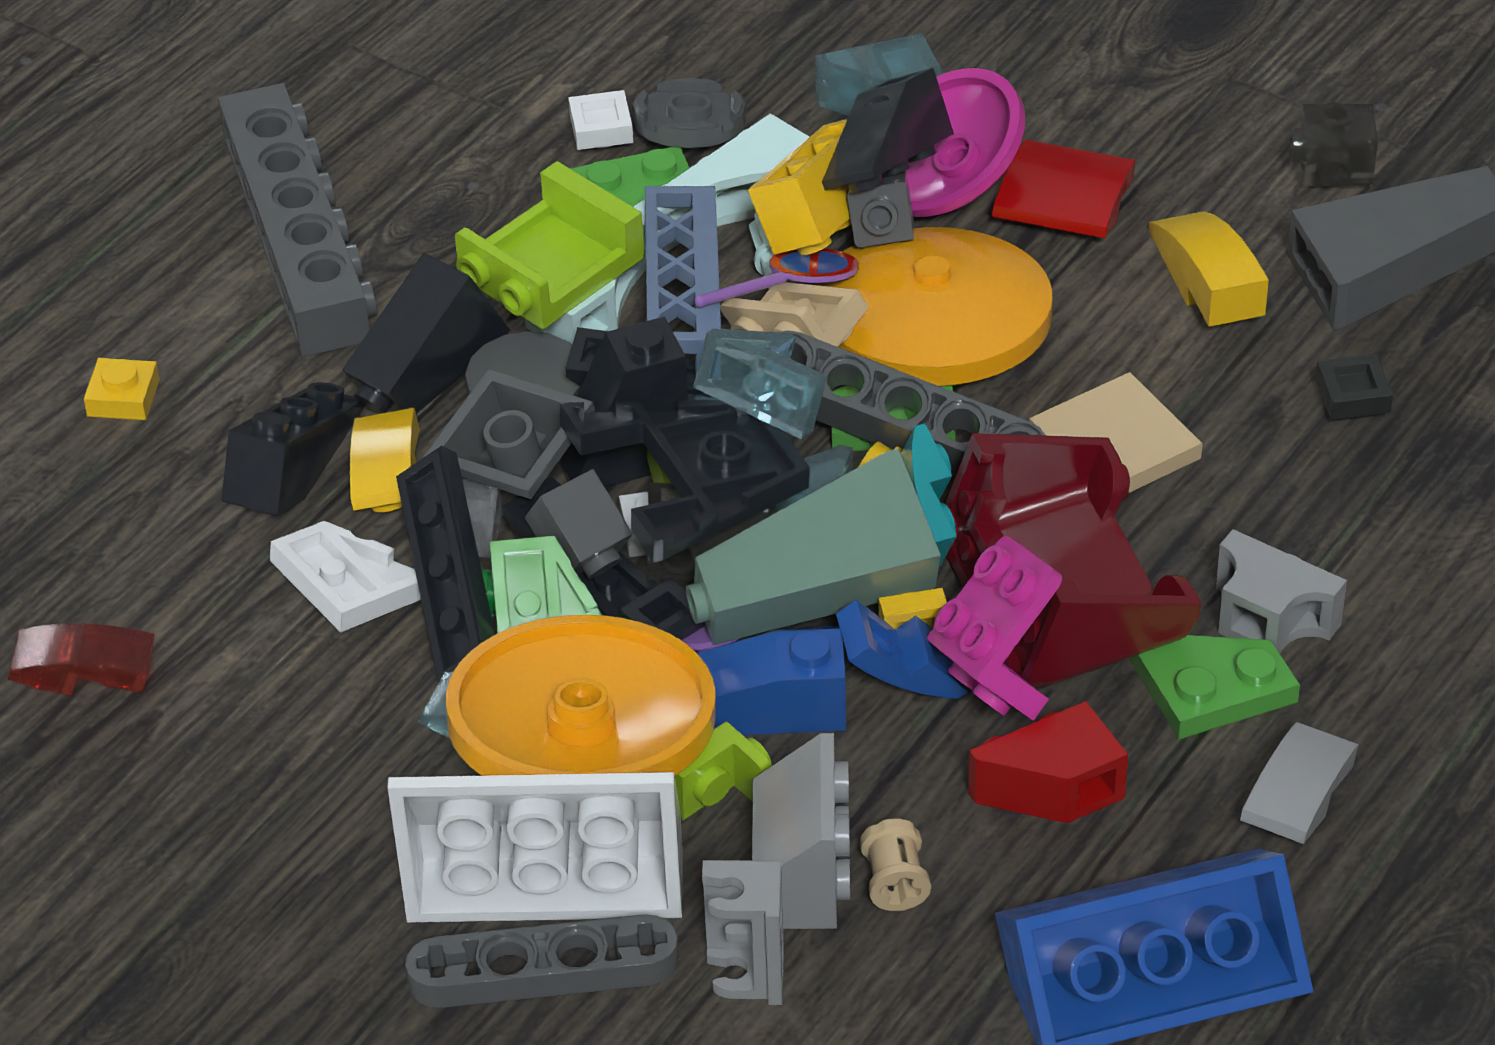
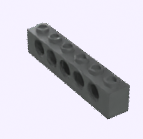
M284 83L218 97L224 140L301 356H310L360 344L370 330L368 317L377 315L376 300L370 281L360 282L358 279L363 277V270L356 244L345 245V242L349 241V234L343 210L341 207L331 208V206L335 205L334 191L328 172L318 173L319 170H322L317 142L314 137H304L309 135L301 102L291 103Z

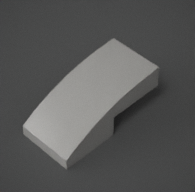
M1296 722L1280 742L1263 769L1243 807L1240 820L1304 844L1326 817L1332 792L1353 768L1359 744Z

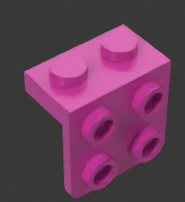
M1004 536L995 545L987 548L981 554L975 564L974 574L958 596L941 608L935 619L934 628L926 638L954 661L948 672L973 690V693L1004 716L1013 706L1034 721L1049 700L1007 666L1004 661L1057 591L1062 582V575L1011 537Z

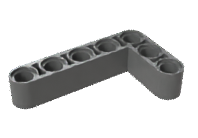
M790 330L777 332L767 339L737 398L759 399L770 415L778 419L776 423L790 441L803 415L873 443L879 441L892 450L896 446L901 447L903 450L914 426L926 423L935 443L942 445L946 450L950 460L951 473L957 475L969 441L961 443L948 438L946 434L952 430L962 429L970 433L1045 435L1040 427L1030 421L811 336ZM785 363L797 364L803 368L798 373L792 375L781 374L775 370L776 367ZM841 385H850L857 388L860 392L851 397H841L834 394L832 389ZM898 407H906L915 411L917 415L911 419L901 420L891 416L889 411Z

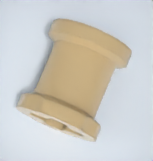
M886 819L868 827L861 835V852L871 863L873 873L868 888L870 898L873 904L880 909L904 911L921 904L930 895V878L927 871L920 867L918 852L922 844L921 834L914 827L913 823L907 820ZM897 839H901L903 844H898ZM888 886H893V891H890Z

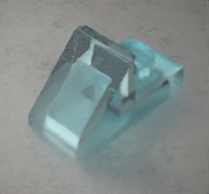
M712 329L706 333L693 387L802 439L814 429L828 376L791 359L796 336L792 334Z

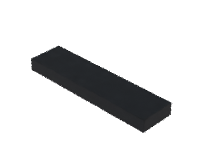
M441 445L397 475L396 479L438 687L446 692L449 680L461 660L480 643L494 636L495 631L457 453Z

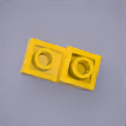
M415 408L355 418L350 448V493L354 511L372 508L375 512H389L402 507L396 476L417 462L415 449L420 428Z

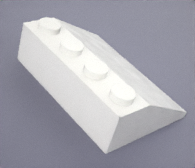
M674 772L388 778V794L407 922L581 920L635 915L682 918L683 847L681 814Z

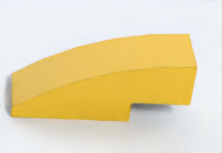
M1205 211L1149 222L1148 231L1186 305L1197 304L1208 327L1265 316L1269 279L1254 254L1229 224L1216 215Z

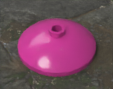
M979 68L958 69L936 76L954 134L935 144L937 151L935 155L910 163L911 168L906 170L913 217L935 216L966 206L987 192L1002 177L1012 163L1024 134L1025 110L1019 94L1003 76L993 71Z

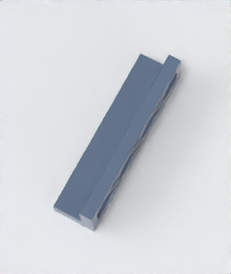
M645 186L647 321L665 316L669 323L678 317L694 327V332L673 333L684 354H695L696 386H720V302L704 307H698L694 302L698 295L719 290L715 186ZM657 207H691V211L674 220L659 211ZM676 240L690 250L675 258L662 250V248ZM675 278L691 287L678 297L662 288Z

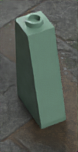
M895 449L881 454L695 558L694 584L686 586L688 606L696 624L705 622L713 645L833 615L855 600H858L864 606L879 603V597L936 588L941 554L900 450Z

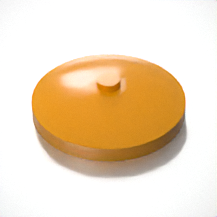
M947 227L914 228L913 240L866 247H857L854 244L842 252L848 253L857 259L859 269L856 274L845 280L815 283L818 286L857 289L869 306L853 327L852 334L847 340L839 344V348L937 386L970 383L998 375L1015 367L1041 346L1048 335L1052 322V288L1050 280L1040 264L1015 245L1000 238L972 230Z
M566 615L538 619L514 626L490 637L471 650L461 660L449 680L446 691L448 734L459 756L482 776L674 772L675 776L693 763L710 741L716 719L715 685L707 665L691 647L668 632L654 626L625 618L604 615Z

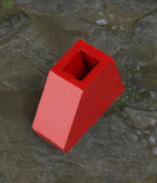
M1084 701L1061 712H1051L1039 721L1004 736L992 737L980 746L969 750L968 795L976 804L1070 823L1125 799L1128 753L1089 704Z

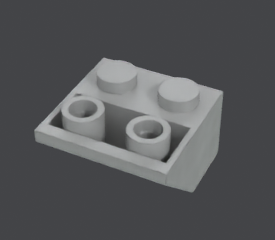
M834 733L818 734L753 779L752 861H781L783 929H837L836 901L850 900V859H836V856H850L849 806H835V803H849L848 761L834 760Z

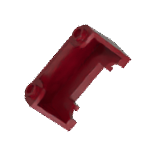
M972 433L945 503L953 515L957 535L947 553V557L962 587L964 588L974 574L975 564L981 554L987 548L995 545L1004 536L1011 537L1062 575V582L1057 591L1004 661L1007 666L1033 687L1045 688L1174 643L1188 635L1199 619L1202 603L1197 592L1185 576L1165 575L1160 578L1155 589L1153 588L1115 518L1121 501L1126 498L1129 492L1130 476L1127 467L1122 464L1109 437Z

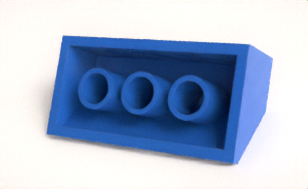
M1253 849L995 913L1009 981L1036 1045H1107L1313 992L1284 854Z

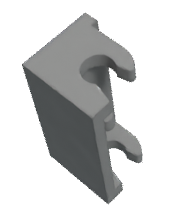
M703 860L702 882L704 887L707 964L725 968L736 965L743 967L747 971L743 977L738 979H729L727 977L714 979V993L728 999H768V1005H782L784 933L781 861Z

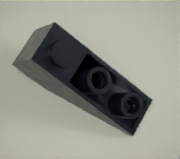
M934 68L884 80L857 95L822 180L824 190L843 185L848 186L850 193L868 190L884 183V177L911 168L910 163L928 158L937 153L935 144L953 135L954 131Z
M316 382L309 384L307 388L291 397L283 398L280 403L263 412L254 414L251 419L230 429L221 501L278 516L305 500L352 428L355 418L359 417L365 406L354 396L344 394V388L339 385Z

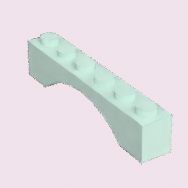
M770 113L663 186H715L717 227L755 218L756 210L748 189L806 141L809 136ZM645 199L634 206V208L642 212L645 258L544 330L525 319L527 329L532 332L552 334L573 344L577 327L603 331L618 329L621 309L633 285L646 270ZM657 207L659 211L674 220L691 211V207ZM674 240L663 247L662 250L667 252L681 243Z

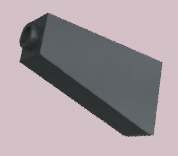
M1488 166L1291 210L1287 255L1333 330L1346 327L1495 252V176Z

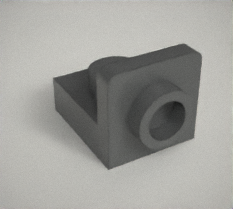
M906 170L884 177V183L871 189L857 193H850L848 190V205L854 242L857 247L914 239L915 224Z

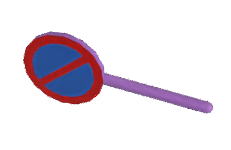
M795 249L772 256L769 260V268L774 274L698 295L694 302L698 307H704L785 283L787 279L807 283L845 280L856 274L859 269V263L855 257L848 253L833 249H822L804 256Z

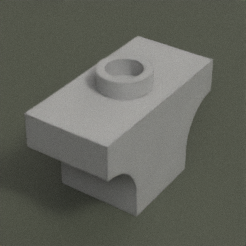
M1232 529L1220 544L1216 589L1222 592L1218 633L1229 638L1271 640L1279 653L1287 644L1299 638L1319 637L1330 640L1342 624L1347 580L1307 563L1297 556L1287 554Z

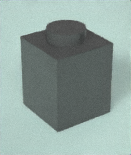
M594 469L540 496L525 516L536 537L555 536L569 558L576 574L585 572L588 579L595 578L621 561L618 551L633 535Z

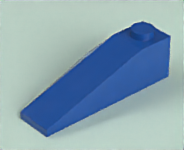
M839 625L778 628L746 636L716 647L695 651L707 665L715 685L716 719L714 729L727 721L742 735L846 731V679L843 638Z

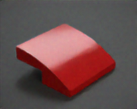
M1025 139L1018 148L1003 178L993 205L992 217L1106 238L1118 221L1120 200L1133 182L1136 160Z

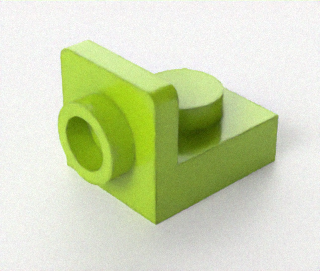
M727 721L715 728L704 751L686 769L675 775L681 819L685 820L704 806H712L718 803L733 786L753 802V779L772 767L771 759L765 748L753 738L746 739Z

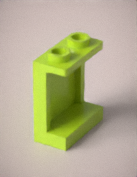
M558 161L540 172L542 201L486 239L466 227L455 234L457 269L471 276L481 291L502 303L512 314L524 317L542 330L645 258L642 212Z

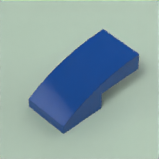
M855 600L836 613L849 662L864 672L899 688L920 694L959 699L968 693L967 686L948 672L954 661L926 639L933 628L919 617L914 616L897 629H894L858 600Z

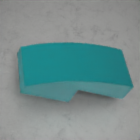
M926 423L914 426L901 455L941 554L939 564L941 566L957 537L953 515L948 506L939 501L952 477L951 465L946 450L942 445L935 443Z

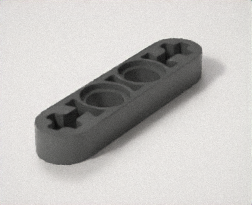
M635 915L435 936L420 941L407 954L405 967L408 987L411 996L418 1003L427 1007L445 1008L651 986L664 982L678 968V935L674 926L664 918L656 915ZM653 945L655 954L649 956L641 955L639 946ZM576 947L589 949L597 955L591 963L582 967H569L559 960L564 952ZM608 947H617L618 960L609 961ZM504 955H516L527 962L523 969L510 975L498 974L489 968L495 959ZM476 961L477 975L469 976L468 962ZM438 966L445 967V976L431 978L432 968Z

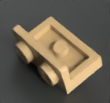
M788 282L772 286L760 301L731 298L724 300L720 305L721 312L731 325L730 331L733 337L742 346L752 351L761 350L770 336L787 330L800 332L838 347L839 344L849 338L853 332V327L869 308L857 289Z

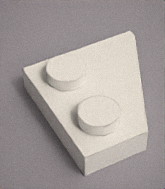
M322 521L271 541L270 561L340 633L421 600L415 569L393 561L394 548L374 540L360 539L354 536L351 531L329 522Z

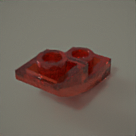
M84 623L52 624L19 629L15 639L7 680L26 684L35 689L49 690L72 696L78 677L96 681L108 687H119L142 693L149 675L155 634L124 627Z

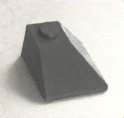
M488 369L423 457L442 445L457 453L462 477L532 499L572 443L560 426V404L584 402V412H594V404L592 401Z

